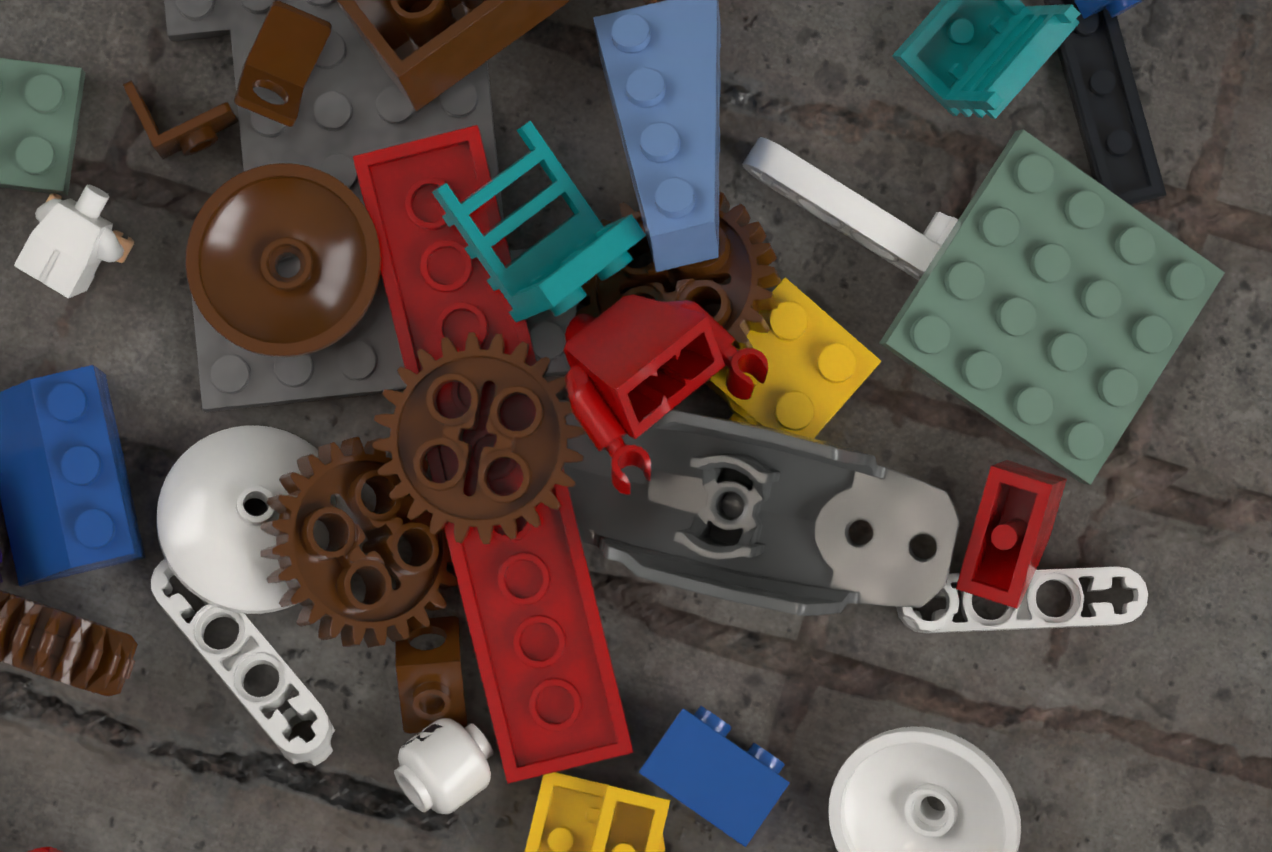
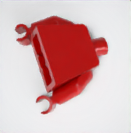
M634 294L624 296L597 318L586 313L575 316L569 322L565 333L566 345L564 353L571 368L566 374L565 383L572 412L597 450L601 452L606 449L611 456L613 486L617 491L625 495L631 494V485L627 476L621 471L624 467H638L642 470L647 481L650 482L651 459L648 452L637 445H626L622 439L626 434L637 439L725 365L729 368L726 377L727 389L734 397L742 400L750 399L754 390L753 381L744 373L752 375L762 384L765 383L768 373L767 358L761 351L752 348L736 349L732 345L736 339L699 304L690 300L660 302Z

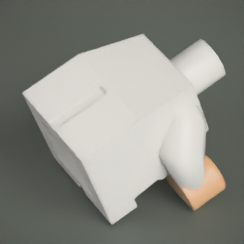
M88 184L77 202L71 198L61 200L62 196L55 193L49 195L47 201L37 208L35 215L40 223L31 232L14 264L18 269L67 298L88 290L102 260L109 263L115 261L124 263L134 245L132 238L128 237V239L122 237L124 233L117 230L112 231L113 223L99 216L109 199V195L101 189Z

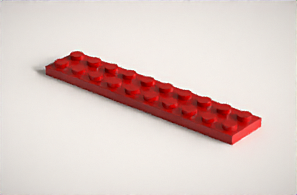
M474 125L353 156L364 205L378 234L381 251V274L404 367L415 374L423 370L417 353L420 349L425 350L435 360L442 358L441 344L442 338L445 337L451 340L458 352L465 351L469 332L476 333L482 350L489 349L496 333L502 334L505 342V354L510 356L522 342L529 345V353L526 364L529 366L534 365L537 362L527 318L517 323L509 314V311L513 308L500 289L493 291L486 281L490 278V275L477 257L470 258L464 249L468 246L467 242L455 225L450 227L447 225L442 217L446 212L432 193L438 187L447 183L459 202H462L492 179L479 126ZM496 195L469 214L482 235L502 220ZM505 236L491 247L504 266L512 261L507 237ZM492 381L486 382L483 387L477 428L475 430H465L463 434V442L472 445L473 448L464 484V493L467 496H472L476 491L479 461L483 448H494L497 442V436L489 433L486 427L496 385ZM460 382L446 384L437 396L439 412L448 419H456L463 416L471 405L470 391L465 384ZM515 394L508 397L500 409L502 423L511 431L527 429L533 423L536 416V407L533 400L523 394ZM438 446L426 455L434 482L445 483L456 475L459 468V460L456 453L450 447ZM502 458L495 461L490 467L488 483L496 494L508 496L515 493L521 487L523 471L514 459ZM555 484L551 491L558 498L561 504L560 509L550 508L541 502L535 507L540 516L541 525L535 528L523 516L516 519L517 538L510 540L501 525H495L490 544L482 543L477 527H470L464 542L458 543L455 542L454 523L447 522L444 527L507 784L634 752L569 487Z

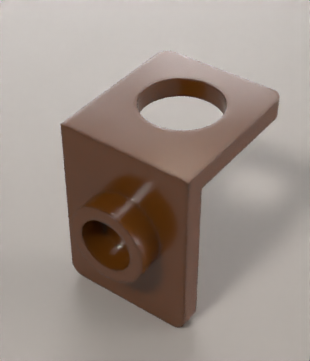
M274 1L243 64L234 103L288 127L294 126L298 117L303 89L331 33V23L284 2ZM262 87L278 94L285 104L267 102L260 98L253 88Z
M132 80L123 84L154 149L162 159L181 150L185 156L203 151L217 142L218 137L216 133L238 122L228 102H225L161 134L140 91Z
M456 616L429 618L430 625L425 628L413 629L408 626L409 638L395 641L396 674L403 730L405 733H419L441 718L452 719L464 728L467 726L461 668L459 619ZM423 634H438L446 639L441 646L430 650H420L410 645L414 638Z

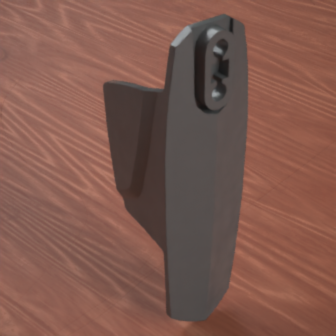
M672 410L637 439L627 434L622 438L626 445L642 447L648 452L651 459L650 482L647 481L642 470L638 467L626 466L621 470L627 476L631 485V494L625 495L617 491L613 486L611 477L612 458L606 449L599 452L587 434L568 440V448L584 456L583 462L564 464L565 473L576 482L574 487H569L582 542L598 547L603 552L605 558L621 562L637 577L731 602L803 616L841 613L848 603L921 608L947 584L960 524L959 516L948 492L914 477L878 465L873 455L778 429ZM574 414L566 417L567 425L582 427ZM857 520L869 522L874 530L873 538L867 544H858L851 538L850 528ZM920 534L932 536L937 544L935 554L928 559L918 557L913 548H910L911 539H915Z

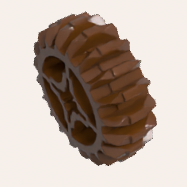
M0 590V662L104 696H113L121 693L125 679L130 678L135 664L133 657L138 644L131 635Z

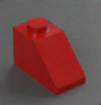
M1009 460L992 465L956 589L1009 607L1019 608L1050 539L1067 479Z

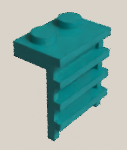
M941 0L892 57L952 116H957L961 112L965 117H970L974 113L978 118H983L987 114L990 118L996 119L1080 23L1076 18L1081 13L1072 4L1025 6L1020 0Z
M531 121L516 130L530 151L469 197L459 202L447 183L432 192L446 212L442 217L449 227L455 225L467 242L468 246L464 249L470 258L477 257L490 275V278L486 281L493 291L500 289L513 308L509 311V314L516 323L548 309L556 317L572 308L587 295L581 287L594 275H597L603 281L625 267L633 260L627 250L646 236L632 214L603 226ZM539 163L552 183L482 235L469 214ZM561 195L574 214L504 266L491 247Z

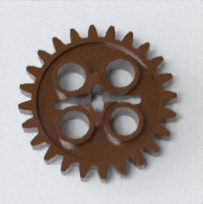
M719 191L718 258L660 272L655 271L653 262L646 267L633 268L636 259L643 253L650 251L647 236H645L627 250L633 260L625 267L603 281L597 275H594L587 281L588 283L581 286L587 295L579 303L585 305V307L575 314L577 316L586 313L597 318L622 297L632 294L660 302L690 300L696 302L702 308L713 303L721 304L719 312L713 318L736 339L732 345L739 350L745 348L754 349L746 336L749 331L768 333L770 329L765 319L759 314V311L778 309L779 305L773 293L766 290L781 283V278L775 267L768 266L777 259V256L770 243H762L767 235L758 221L749 223L751 217L745 206L739 204L729 211L730 203L724 193ZM622 202L619 204L622 217L624 218L632 214L646 234L640 210L635 212L626 203ZM605 219L600 221L603 226L612 223ZM731 277L730 283L726 285H719L720 283H723L725 280ZM634 287L622 295V291L625 288Z
M475 332L468 333L465 351L460 352L457 351L455 345L448 337L442 338V358L435 360L425 350L420 349L417 353L423 370L415 374L409 369L399 367L397 372L407 387L403 393L384 389L382 393L396 408L394 414H379L374 417V421L391 428L390 437L373 442L374 449L391 452L393 459L377 470L378 474L381 476H399L401 482L392 490L389 496L392 500L401 499L408 495L415 499L407 514L410 520L422 516L426 511L433 514L429 531L431 534L437 535L447 522L454 523L455 542L458 543L464 542L470 527H477L482 543L490 544L495 525H501L510 540L517 538L516 519L523 516L535 528L541 525L540 516L535 508L541 502L550 508L560 509L561 504L551 490L555 484L565 487L575 486L576 482L562 470L565 463L583 462L584 456L569 449L568 440L581 437L586 432L582 427L567 425L566 417L573 414L570 401L560 402L557 397L566 388L565 377L557 378L550 382L544 379L552 362L547 356L538 360L534 365L529 366L526 364L529 345L522 342L510 356L505 354L503 335L497 333L491 341L488 350L481 349L480 341ZM492 381L495 383L496 389L486 427L489 433L497 436V442L494 448H483L479 461L476 491L472 496H467L464 493V484L473 448L472 445L463 442V434L465 430H475L477 428L483 387L486 382ZM451 382L465 384L471 394L469 410L463 416L456 419L445 418L437 407L439 391ZM515 394H523L530 397L536 407V416L533 423L522 431L507 429L500 418V409L503 402ZM438 446L450 447L456 453L459 460V468L456 475L445 483L432 481L424 469L426 455ZM502 458L514 459L523 471L521 487L515 493L508 496L496 494L488 483L490 467L495 461Z
M359 437L343 440L341 448L335 442L318 447L319 458L309 454L297 459V465L301 474L291 472L281 475L279 481L289 495L273 496L268 498L266 502L273 510L280 514L279 520L263 523L260 527L267 534L276 536V545L260 551L261 557L277 559L280 566L279 569L272 572L266 578L267 582H286L289 590L282 596L279 602L280 606L285 607L300 603L303 608L298 616L297 624L301 627L312 625L321 620L318 638L321 640L333 639L341 632L343 647L358 646L363 638L368 648L385 645L387 636L392 642L408 639V626L413 629H419L430 625L425 609L436 611L446 608L447 603L437 591L438 588L445 589L458 586L457 579L446 571L447 564L453 563L445 529L443 528L437 535L429 533L433 516L429 511H426L422 516L414 520H410L407 514L415 501L411 495L396 500L390 498L389 494L401 480L398 475L381 476L378 474L377 470L393 460L391 452L386 454V451L373 448V442L383 438L367 441L365 447H363ZM425 459L424 469L425 472H427L429 464L428 461ZM364 483L368 484L376 495V506L373 512L364 506L361 499V490ZM332 495H335L336 507L331 503L330 498ZM317 520L321 521L329 532L330 541L326 550H323L314 539L313 528ZM365 535H366L368 541H366V542L363 544L362 550H361L359 544L363 542V540L365 539ZM401 535L409 541L412 547V558L409 564H406L398 553V542ZM354 573L362 577L366 586V594L362 602H359L351 592L350 581ZM390 577H393V579L396 582V588L394 590L392 589V582Z

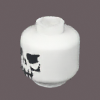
M441 718L400 747L398 754L400 767L394 771V774L405 795L421 812L432 809L439 814H449L489 785L491 771L487 759L493 755V749L484 734L474 724L471 723L464 728L452 719Z

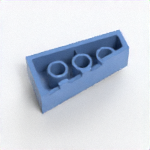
M665 0L593 17L599 56L655 271L660 272L718 258L719 110L721 82V22L718 0Z

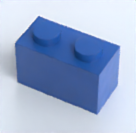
M700 705L694 715L682 708L639 770V773L746 847L790 784V782L778 775L785 764L754 742L748 751L745 752L725 738L732 727Z

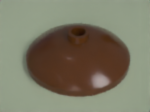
M293 163L267 164L255 167L238 174L221 185L204 203L197 214L186 248V274L189 288L198 309L207 322L236 346L249 352L270 357L287 358L311 354L334 344L357 325L369 308L379 283L381 271V251L378 234L368 211L359 198L346 185L330 174L306 165ZM295 256L300 260L298 273L289 278L280 276L278 272L280 261L284 257Z

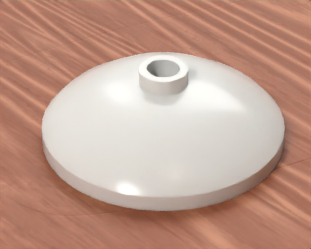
M255 425L232 427L213 433L195 443L180 456L166 476L161 488L157 506V534L167 564L178 580L190 592L211 605L237 613L262 614L293 606L281 607L279 604L282 596L289 590L286 582H267L266 578L272 572L279 569L280 566L277 559L261 557L260 551L276 545V536L267 534L260 527L263 523L279 520L280 514L273 510L266 502L268 498L273 496L289 495L279 481L281 475L291 472L301 474L296 460L309 454L319 458L317 448L306 440L287 431ZM332 495L330 500L332 505L336 507L335 495ZM258 498L266 503L268 510L263 515L252 516L245 511L244 503L249 499ZM317 520L313 528L314 539L323 550H326L330 541L327 527Z
M901 727L880 733L868 739L849 756L840 768L831 789L828 810L829 824L838 852H1018L1021 820L1018 804L1009 782L1002 771L984 752L952 733L928 727ZM933 796L941 800L945 810L938 811L933 809L929 805L927 797Z

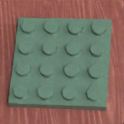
M1024 129L1017 130L879 344L1080 483L1091 485L1225 272Z

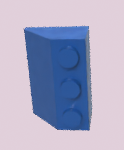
M94 365L30 379L0 392V499L20 587L146 558L106 374Z

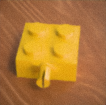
M785 277L772 291L779 303L778 309L759 311V314L765 319L770 328L768 333L750 330L746 335L753 348L761 351L767 358L768 373L765 383L762 384L752 375L744 373L751 378L754 384L752 396L748 400L734 397L728 391L726 386L728 370L724 367L711 377L710 382L705 384L728 403L731 411L734 413L728 420L778 429L815 439L841 407L878 367L881 360Z
M558 772L545 774L542 778L525 852H665L663 830L671 800Z

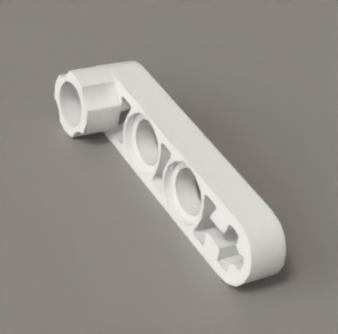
M758 138L742 163L743 167L756 179L918 281L958 221L954 217L936 212L924 233L921 234L786 148L767 138Z
M162 560L154 569L151 578V590L165 613L277 745L286 759L293 764L307 762L314 766L325 761L333 752L331 738L335 729L322 705L244 613L224 610L208 604L202 599L201 601L206 606L195 613L191 605L181 594L177 593L168 598L167 596L173 590L169 580L174 573L166 560ZM194 616L190 623L185 621L186 618ZM219 617L231 618L239 625V634L233 645L226 649L217 650L205 644L204 632L206 626L212 620ZM266 664L273 666L279 672V683L273 693L266 697L249 695L244 690L243 682L247 672L256 665ZM293 690L299 694V696L287 700ZM286 700L291 706L283 714L277 709L270 719L264 716L265 713L282 706ZM306 720L314 721L311 727L316 736L311 741L306 743L302 738L296 737L289 742L288 737L292 733V728L295 724Z
M1117 566L1036 570L1020 607L1016 609L1007 606L1004 614L998 619L987 620L978 616L974 611L972 605L973 594L961 591L959 602L957 589L952 588L951 583L958 582L960 573H951L948 575L946 586L935 596V598H946V609L933 612L932 621L923 620L920 612L913 610L912 607L896 606L898 616L904 625L920 633L1113 626L1132 622L1138 618L1147 606L1148 591L1146 583L1141 576L1130 568ZM1079 578L1090 579L1087 592L1109 589L1112 586V578H1119L1122 589L1133 591V601L1123 604L1121 615L1114 614V607L1111 603H1090L1088 607L1092 617H1082L1081 611L1083 609L1084 594ZM1046 581H1059L1070 592V607L1060 617H1049L1037 607L1036 592L1040 585ZM960 604L965 622L955 623L952 621L953 616L958 613Z

